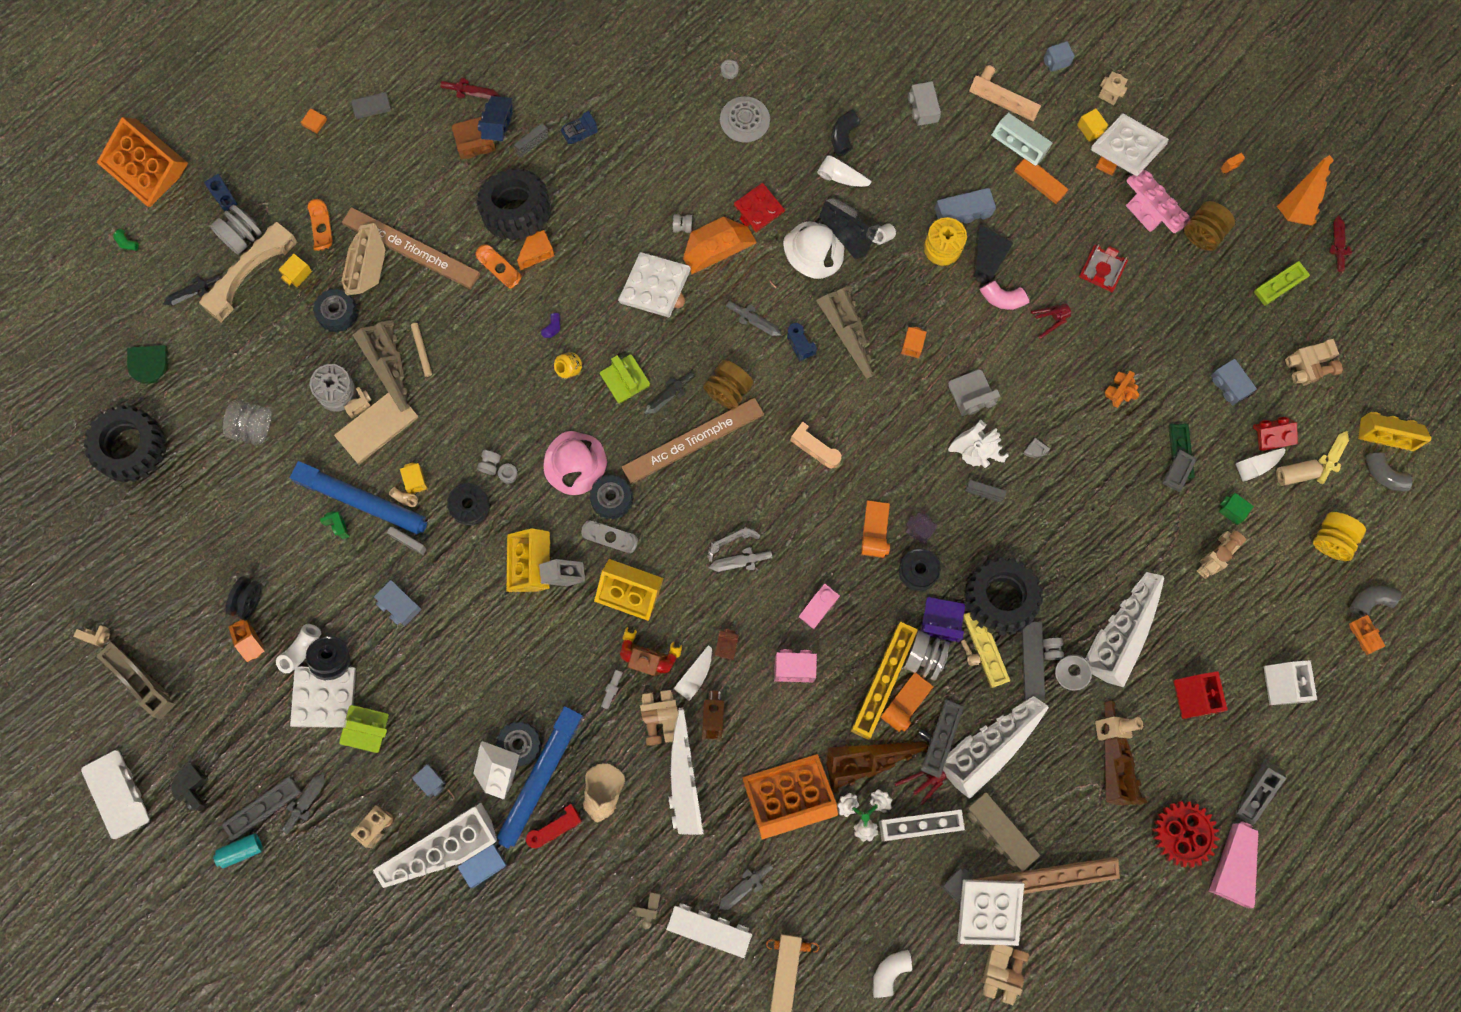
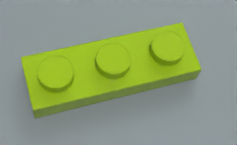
M1298 261L1257 288L1254 293L1263 305L1266 306L1307 279L1310 274Z

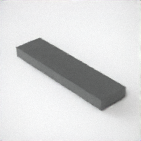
M1031 622L1030 625H1027L1021 631L1024 700L1034 696L1040 701H1044L1042 622Z
M947 699L944 701L921 771L938 778L941 777L964 706Z
M289 776L221 825L230 839L235 841L296 798L302 791L292 776Z

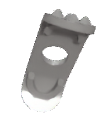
M591 520L586 521L581 530L583 538L626 553H632L638 542V538L634 534ZM610 531L616 534V540L612 543L607 542L605 539L606 533Z
M741 528L740 531L711 543L707 557L712 562L713 555L719 551L720 546L741 536L744 539L748 537L759 539L760 535L754 529Z

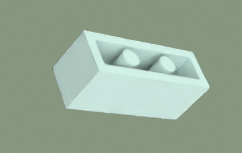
M1007 113L998 123L992 134L994 138L1035 166L1043 159L1052 145L1051 141L1010 113Z

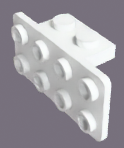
M115 750L82 767V774L112 839H118L150 821V817L141 799V793L138 787L135 786L133 775L127 768L120 751Z

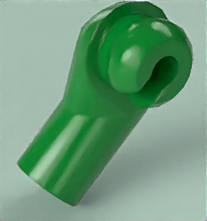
M117 229L114 231L113 238L120 248L138 250L139 243L127 240L126 234H124L125 230Z

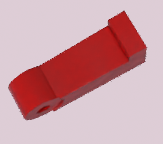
M570 804L564 809L567 814L539 831H530L526 836L527 845L531 848H540L582 823L583 821L574 805Z

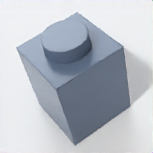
M1068 41L1047 49L1044 62L1051 72L1071 65L1075 56Z
M428 764L412 778L429 797L433 795L435 797L444 790L443 786L446 784Z

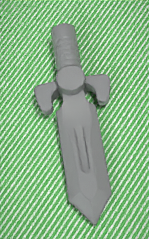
M749 547L742 551L744 554L748 553L749 556L742 554L715 560L708 568L717 572L746 566L747 570H755L754 563L771 559L772 553L767 551L752 554V550Z

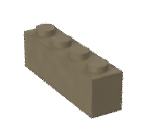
M987 793L981 794L965 808L968 812L966 814L967 817L974 824L977 822L981 827L980 832L986 839L990 838L993 841L994 849L1000 855H1005L1008 859L1007 864L1013 871L1023 872L1040 856Z

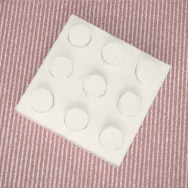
M1122 114L1092 145L1091 150L1138 176L1167 145L1168 138Z
M640 252L618 301L624 305L670 318L691 268L685 264Z
M309 667L295 668L290 726L343 728L350 705H354L356 668L349 667L347 672L341 677L327 681L313 676Z
M963 880L957 941L960 944L1019 945L1024 884L1013 881Z

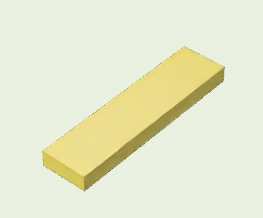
M971 612L964 614V621L977 654H979L990 687L994 688L1010 682L991 633L987 632L988 628L983 626L981 629L977 626L979 622L971 619Z

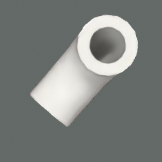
M311 624L303 625L292 645L276 659V665L281 672H292L306 659V651L309 645L316 639H319L321 635L320 629Z
M909 950L891 954L879 964L873 978L874 998L893 996L895 978L901 973L912 971Z

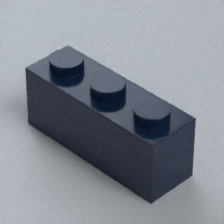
M490 97L489 102L485 104V111H482L481 120L478 121V131L481 132V139L504 140L513 115L512 98Z

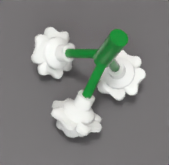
M877 789L871 793L872 799L870 803L873 806L867 812L857 809L859 803L857 802L856 795L848 793L846 796L840 797L837 804L840 815L844 814L845 817H848L856 812L862 818L854 826L855 836L859 837L862 842L866 840L872 841L873 837L878 835L876 830L878 826L872 823L869 815L875 810L883 813L891 810L892 798H890L887 792Z

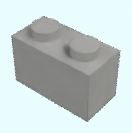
M933 81L912 85L908 93V101L912 103V117L914 120L916 119L917 126L937 123L941 112Z
M555 559L539 564L541 584L571 586L585 582L583 562Z

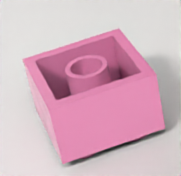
M788 649L780 650V653L777 652L775 656L774 681L813 683L816 679L817 654H812L811 650H800V653H792V650Z

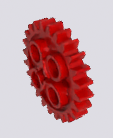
M1181 801L1176 806L1172 803L1170 804V809L1167 807L1163 808L1165 814L1158 813L1161 820L1154 821L1158 828H1154L1152 831L1157 832L1158 835L1154 836L1153 839L1159 840L1155 847H1162L1159 854H1167L1166 861L1173 859V865H1178L1180 862L1183 868L1187 866V863L1189 868H1193L1195 863L1197 866H1201V859L1204 862H1208L1207 855L1214 856L1211 849L1218 848L1214 841L1220 840V838L1214 836V833L1219 832V830L1213 829L1217 822H1210L1209 819L1212 817V814L1205 815L1206 808L1198 810L1199 804L1191 806V802H1186L1184 806ZM1188 816L1194 819L1192 827L1187 823ZM1171 823L1176 827L1174 834L1169 831ZM1185 831H1188L1189 835L1184 838L1183 834H1185ZM1197 835H1200L1203 840L1200 846L1196 843ZM1180 842L1183 843L1185 847L1183 853H1180L1178 850V844Z

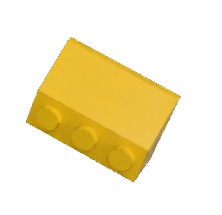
M1370 412L1361 418L1358 439L1415 451L1429 443L1431 436L1425 425L1418 424L1417 421L1399 420L1395 416L1386 417L1381 416L1377 412Z
M531 528L507 535L506 592H537L549 589V584H541L539 564L550 561L549 531Z
M609 559L602 570L594 602L649 621L664 578Z

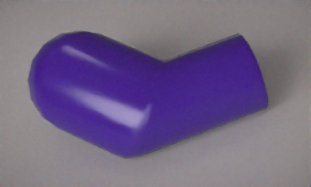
M552 313L550 315L551 324L541 331V335L544 338H552L560 331V314Z

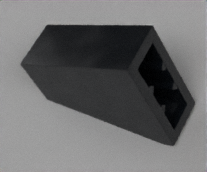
M981 225L976 235L973 276L981 283H990L1010 251L1013 242Z

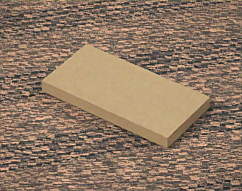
M388 392L334 436L359 465L419 417L411 407L401 412Z

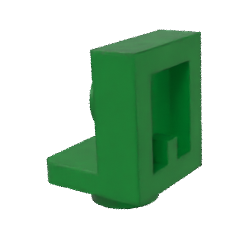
M328 512L323 518H320L324 526L331 525L335 536L338 535L341 539L350 537L343 516L339 512Z

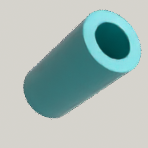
M254 833L216 849L215 855H213L214 862L217 866H221L224 869L263 852V846L259 836Z

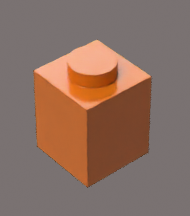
M908 327L901 354L919 358L927 332L919 327Z

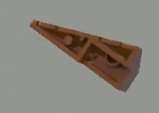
M1105 702V719L1116 717L1115 702ZM1105 723L1106 735L1109 733V725ZM1114 737L1105 740L1106 802L1114 805L1146 804L1147 799L1141 796L1139 786L1142 785L1140 779L1136 780L1135 762L1127 738Z
M926 742L830 747L827 751L826 764L833 793L839 791L838 788L847 784L852 786L860 778L865 776L870 778L895 767L896 762L903 759L907 761L912 759V755L921 751L926 753L929 746Z

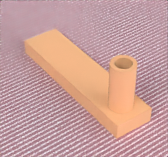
M988 65L980 77L975 76L969 92L1034 122L1041 105L990 82L995 73L994 67Z

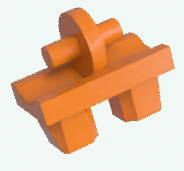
M1129 371L1128 374L1118 372L1114 379V383L1120 385L1118 389L1113 386H1108L1106 389L1105 397L1113 401L1114 407L1118 408L1123 400L1129 402L1130 399H1138L1139 393L1136 390L1139 386L1134 384V372Z
M1368 615L1349 623L1351 631L1355 634L1360 647L1366 655L1385 647L1378 634L1380 632L1379 629L1374 627Z

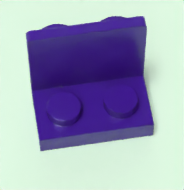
M928 597L926 599L921 631L933 638L960 642L964 631H961L965 604Z

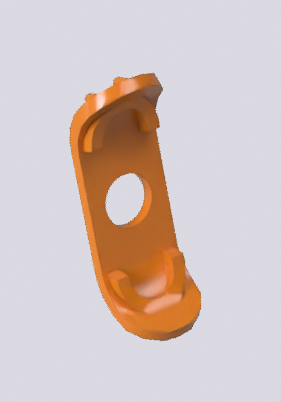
M313 199L308 203L314 238L313 249L323 251L324 248L329 249L333 243L329 211L324 201ZM320 224L326 225V230L323 233L317 232V227Z
M484 244L476 250V258L505 286L511 289L518 285L522 275L491 246ZM500 263H503L506 267L503 273H497L495 270L496 266Z

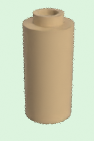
M1314 459L1278 467L1276 476L1279 484L1285 486L1320 478L1323 467L1320 462Z

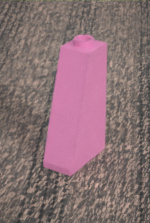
M1241 821L1240 823L1232 824L1209 892L1243 907L1254 908L1258 831L1252 829L1253 826L1251 824Z

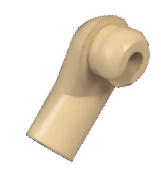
M395 487L389 492V495L402 505L415 507L418 503V498L412 493H403Z

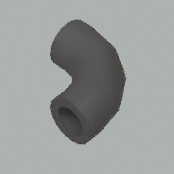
M1373 453L1366 456L1369 471L1379 484L1390 490L1401 492L1411 489V475L1393 470L1388 465L1385 453Z
M1384 585L1368 587L1358 593L1351 603L1349 610L1359 616H1369L1371 609L1376 605L1382 604L1394 608L1399 602L1402 592Z

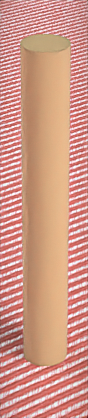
M412 323L411 329L425 377L432 376L418 323Z

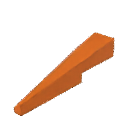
M1330 155L1324 158L1277 206L1287 221L1311 226L1316 223L1315 216L1319 213L1318 206L1323 200L1327 185L1325 180L1330 175L1329 166L1333 162V158Z

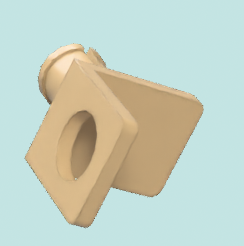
M1110 717L1095 722L1097 737L1101 741L1114 737L1130 739L1132 738V731L1143 729V721L1140 717L1130 720L1127 718ZM1105 723L1109 725V733L1106 735L1102 733V726Z

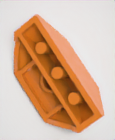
M723 216L690 233L683 260L686 265L690 266V273L692 275L756 244V240L747 226Z

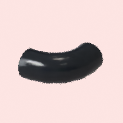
M850 110L839 117L832 128L831 143L838 157L847 154L853 148L849 141V133L860 126L859 118L854 110Z

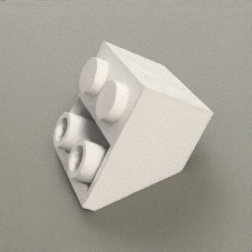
M1311 660L1264 666L1270 705L1307 703L1317 700Z

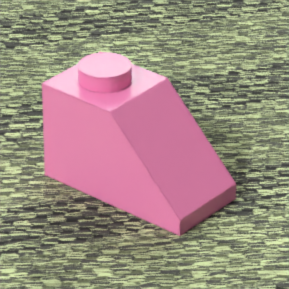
M824 584L800 614L799 618L814 629L838 601L840 595Z

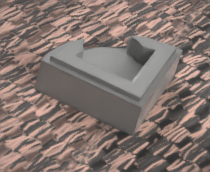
M1034 438L1023 454L1028 457H1041L1050 448Z

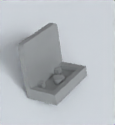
M976 370L953 379L948 383V387L962 416L975 414L984 407L990 408L997 404L996 402L1000 397L998 390H991L982 370Z

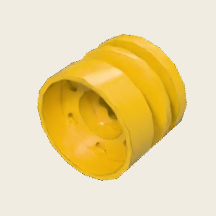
M947 217L936 220L930 226L924 243V252L931 262L941 266L956 262L962 253L967 239L966 229L963 224L956 219Z
M1330 512L1326 515L1322 523V529L1318 531L1313 545L1321 553L1331 558L1350 561L1354 557V552L1357 551V544L1361 543L1366 533V528L1360 521L1349 515Z

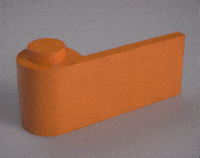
M867 501L861 555L884 558L885 554L889 555L890 543H887L886 539L889 503Z
M914 673L880 718L898 732L901 730L905 732L912 723L909 721L912 714L932 690L933 686L917 673Z

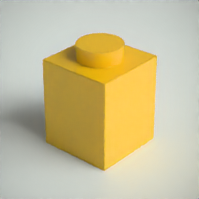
M1094 109L1083 115L1077 126L1090 142L1093 139L1098 140L1105 133L1108 124L1099 111Z
M295 254L279 269L282 274L281 279L288 285L292 283L296 287L312 272L308 264Z
M409 463L400 469L405 489L408 493L414 494L428 489L419 463Z

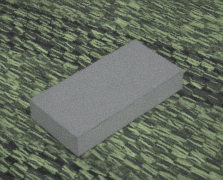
M390 527L387 531L390 537L419 554L424 555L426 552L423 544L397 529Z

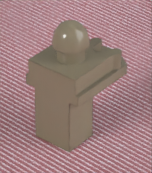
M650 892L647 909L632 907V910H636L635 916L644 917L642 921L644 929H649L652 926V919L657 917L660 894Z

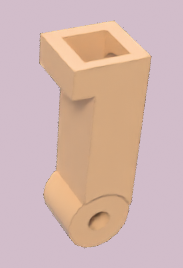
M802 422L791 436V442L826 467L833 469L838 467L841 461V453L836 449H830L808 433L809 426Z

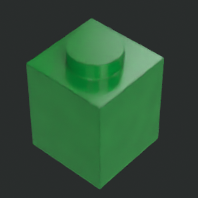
M1234 493L1230 497L1226 496L1221 501L1220 505L1222 507L1219 513L1236 525H1239L1246 519L1254 506Z

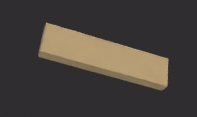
M781 934L770 1012H792L802 940L800 936Z

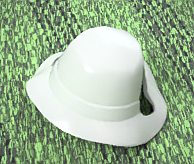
M810 221L803 222L784 238V250L788 261L796 270L808 277L815 279L828 277L834 274L842 265L844 246L825 224ZM832 244L831 258L834 264L833 266L825 267L824 260Z

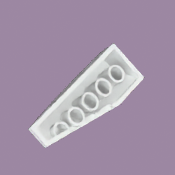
M1146 572L1131 591L1132 595L1129 599L1122 602L1118 613L1110 617L1108 620L1110 623L1104 630L1101 629L1085 658L1091 666L1092 675L1107 683L1121 687L1125 686L1148 636L1159 602L1164 576Z
M1033 696L1012 709V713L1009 715H1002L997 718L996 723L989 727L984 726L980 729L981 732L973 737L971 735L966 737L948 753L943 768L946 777L960 792L970 799L1022 746L1048 710V705Z
M682 707L678 710L671 749L672 796L669 797L670 809L674 808L676 815L672 816L673 829L678 828V834L700 835L703 834L684 709Z
M480 803L380 865L373 872L382 887L385 888L461 864L497 841L492 820Z

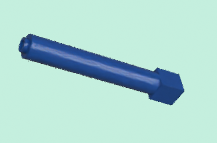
M300 461L297 462L290 476V479L298 485L314 492H320L415 534L424 532L427 522L425 521V516L324 474L320 470Z
M564 706L546 745L496 837L499 839L498 844L508 849L510 845L513 847L516 845L565 749L583 719L581 714Z

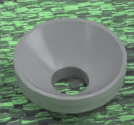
M1073 654L1065 656L1058 662L1055 674L1061 686L1075 691L1083 689L1089 684L1092 678V669L1085 658ZM1073 664L1078 665L1080 673L1077 675L1071 674L1068 669L1069 666Z

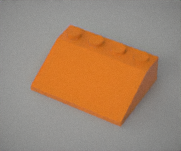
M122 117L97 161L103 169L148 207H151L180 178L188 164L137 119Z
M818 754L742 777L761 840L838 816L837 803Z

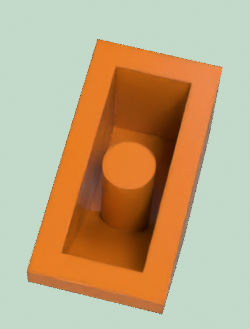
M544 230L536 231L534 235L526 238L517 259L520 270L554 257L553 248Z
M240 619L229 626L234 647L247 662L258 658L264 652L262 642L249 620L244 621Z

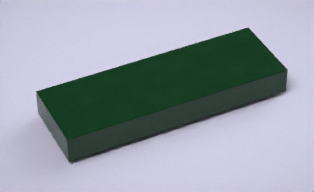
M1189 423L1170 424L1168 429L1172 462L1179 450L1192 456ZM1194 466L1187 480H1193L1195 478Z

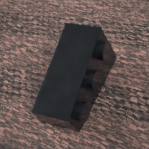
M837 197L825 200L819 215L821 220L832 230L833 234L854 259L867 256L880 224Z

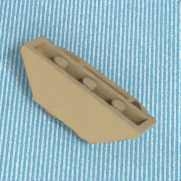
M374 223L361 225L358 229L359 232L349 246L341 281L347 295L363 293L379 284L386 249L377 225Z

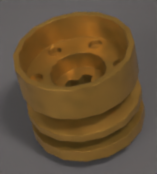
M1207 201L1201 205L1195 216L1186 224L1184 233L1197 247L1213 251L1222 242L1224 236L1233 228L1235 219L1232 213L1223 205Z
M722 360L714 370L716 376H710L708 378L709 381L703 385V389L717 403L734 410L737 408L738 403L742 401L741 394H747L754 381L736 364Z

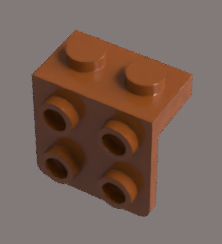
M481 117L452 125L461 160L496 151L493 140L481 139V132L478 131V121L481 120Z

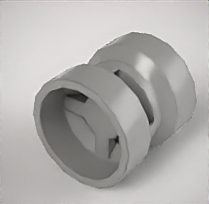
M674 214L673 232L679 233L684 231L685 233H691L692 215L681 216L680 214Z
M483 450L481 455L482 461L478 463L477 470L495 475L497 471L496 465L500 462L501 456L492 451Z
M1062 638L1043 640V646L1046 649L1044 653L1045 660L1064 658V652L1061 650L1063 645Z

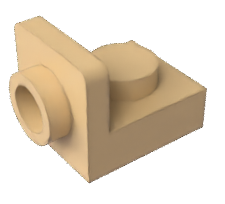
M360 387L356 388L360 398L352 399L344 406L351 418L371 407L369 401H371L370 396L366 390L362 392Z
M102 625L99 626L97 632L86 628L84 632L77 629L73 637L102 648L110 638V629Z

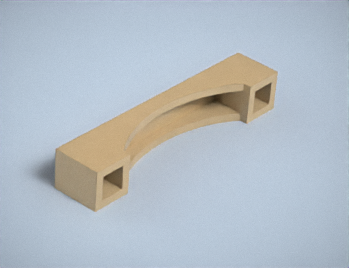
M277 222L269 226L266 233L254 242L253 247L248 252L242 254L240 260L228 269L227 274L215 283L210 292L203 295L199 302L200 305L218 321L222 322L234 310L232 301L244 278L256 266L270 257L278 254L286 255L297 243L293 234Z

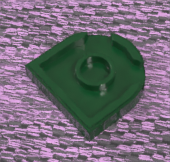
M167 346L127 348V369L130 376L142 384L157 382L167 371Z

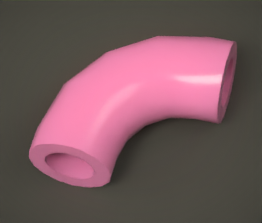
M994 280L979 289L990 304L1000 309L1013 310L1029 303V298L1022 287L1013 291H1005Z

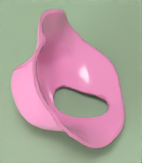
M567 431L560 434L549 445L544 458V473L548 482L559 491L569 495H580L590 491L592 485L599 478H602L607 466V458L602 444L593 436L575 431ZM580 440H587L592 443L590 446V451L587 448V446ZM572 472H582L574 481L572 487H568L563 483L562 478L564 475Z

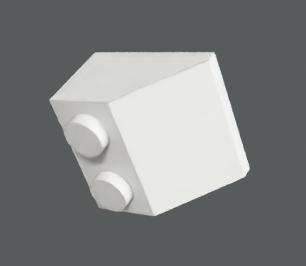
M482 741L474 775L485 793L504 799L512 786L519 754Z

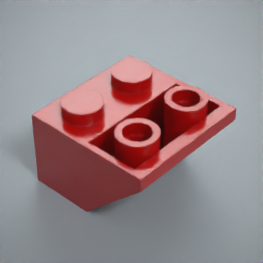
M1219 671L1173 680L1182 719L1228 711Z

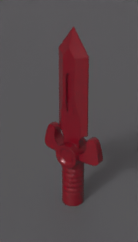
M461 78L460 82L456 84L441 81L440 84L441 88L455 90L457 98H465V94H462V92H465L466 95L490 99L491 96L501 97L493 89L469 85V81Z
M1338 215L1334 220L1335 246L1332 245L1329 252L1330 254H1335L1337 257V270L1343 272L1345 271V255H1351L1352 251L1349 246L1346 247L1345 222Z

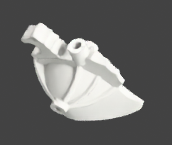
M981 419L974 427L956 437L948 449L950 452L961 453L962 459L967 464L972 466L982 465L984 468L990 465V462L987 460L990 457L995 459V461L1005 462L1009 456L1008 452L1005 455L999 453L1003 446L998 444L1001 439L997 429L995 428L984 434L982 430L987 424Z

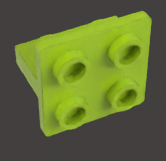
M618 355L611 359L612 365L600 372V376L619 404L650 386V382L632 355H628L620 360Z
M350 705L339 744L378 753L382 738H385L387 732L385 727L389 715Z

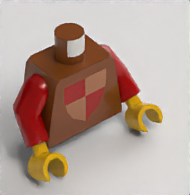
M627 627L623 635L624 641L620 652V657L627 662V667L653 676L668 673L676 658L680 657L682 645L679 648H675V642H672L668 655L635 645L632 642L637 631L634 630V633H629Z

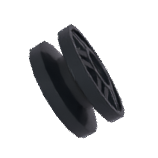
M464 483L456 486L450 492L447 499V507L449 513L458 523L465 526H474L481 523L487 517L490 511V501L486 493L479 486L473 483ZM467 501H473V505L470 508H464Z
M922 548L913 549L900 562L898 569L899 578L903 585L910 590L917 592L926 591L936 583L940 576V561L929 550ZM915 567H922L924 569V573H917L915 571Z
M245 576L240 577L228 595L225 608L226 613L231 616L238 615V618L244 621L248 620L260 602L263 589L262 583L256 580L251 582Z
M324 636L316 639L309 645L306 651V661L311 674L317 679L324 681L341 677L347 672L351 663L348 648L345 642L338 637Z

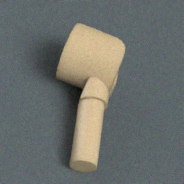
M962 640L961 643L966 651L968 664L970 666L979 665V654H972L966 641Z

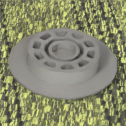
M745 96L737 97L723 107L720 114V124L725 134L731 139L744 143L753 142L761 138L768 130L770 115L765 105L759 100Z

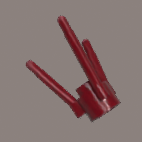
M1066 303L1031 311V314L1042 313L1036 315V319L1052 315L1054 320H1058L1057 323L1039 335V339H1042L1061 324L1066 323V318L1071 317L1070 307Z
M942 771L940 778L930 774L926 775L927 781L913 792L916 795L928 785L933 786L920 802L921 805H924L933 793L943 785L942 781L947 778L944 771ZM918 772L896 782L895 786L907 783L928 773Z

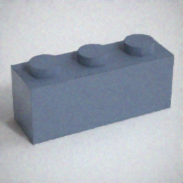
M990 188L937 200L934 209L938 219L949 217L958 220L960 223L964 222L967 224L975 219L991 217L996 206Z

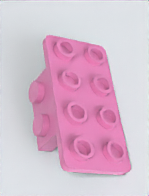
M1143 170L1138 176L1132 175L1126 180L1137 193L1126 206L1149 232L1153 231L1163 221L1173 233H1176L1183 229L1190 221L1189 215L1177 205L1175 199L1165 192L1164 187L1153 179V175L1150 172Z

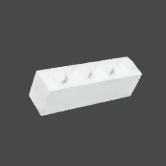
M962 810L879 821L882 841L965 830Z
M680 903L679 907H674L667 927L668 931L733 955L745 957L752 933L748 932L749 928L739 924L735 928L729 925L730 921L718 917L717 921L710 918L711 914L699 910L698 914L691 911L692 907Z

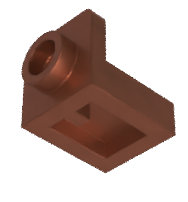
M724 629V631L719 632L715 657L734 660L739 635L735 634L736 631Z

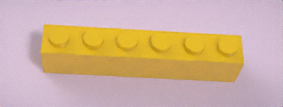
M899 622L850 732L867 740L872 737L918 629Z

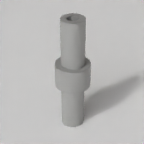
M615 670L610 684H607L605 689L606 695L601 707L609 709L612 698L619 689L617 686L623 672Z

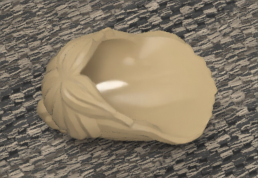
M608 763L597 764L590 768L585 776L586 788L584 791L583 808L595 822H600L614 813L620 791L625 783L623 773Z

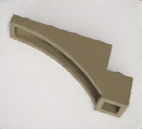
M110 642L96 656L123 682L135 696L139 705L152 717L162 720L176 705L167 697L169 693L113 642Z

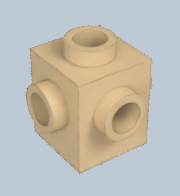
M1114 72L1110 74L1109 78L1105 76L1100 85L1102 90L1098 97L1114 105L1118 97H1123L1127 90L1125 85L1128 79Z

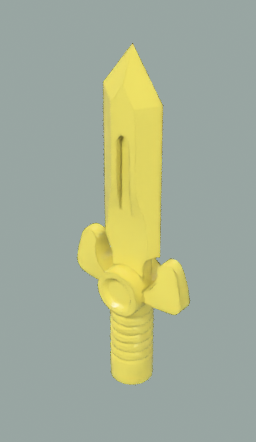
M1347 431L1338 435L1328 456L1323 455L1319 459V462L1323 464V472L1320 478L1317 479V482L1324 484L1331 470L1335 472L1340 471L1341 464L1338 463L1335 466L1334 463L1339 461L1349 441Z

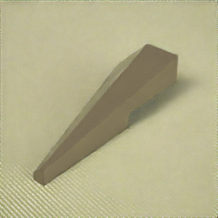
M850 285L829 293L816 301L865 378L868 379L874 376L875 372H872L869 365L871 357L866 354L864 346L867 342L861 320L857 317L854 309L857 305L856 301H852L850 294L852 287Z
M393 320L379 322L375 326L360 328L353 334L355 340L399 410L403 412L409 409L410 405L407 404L405 397L407 389L404 388L402 381L404 374L400 353L397 351L395 344L397 337L393 334Z

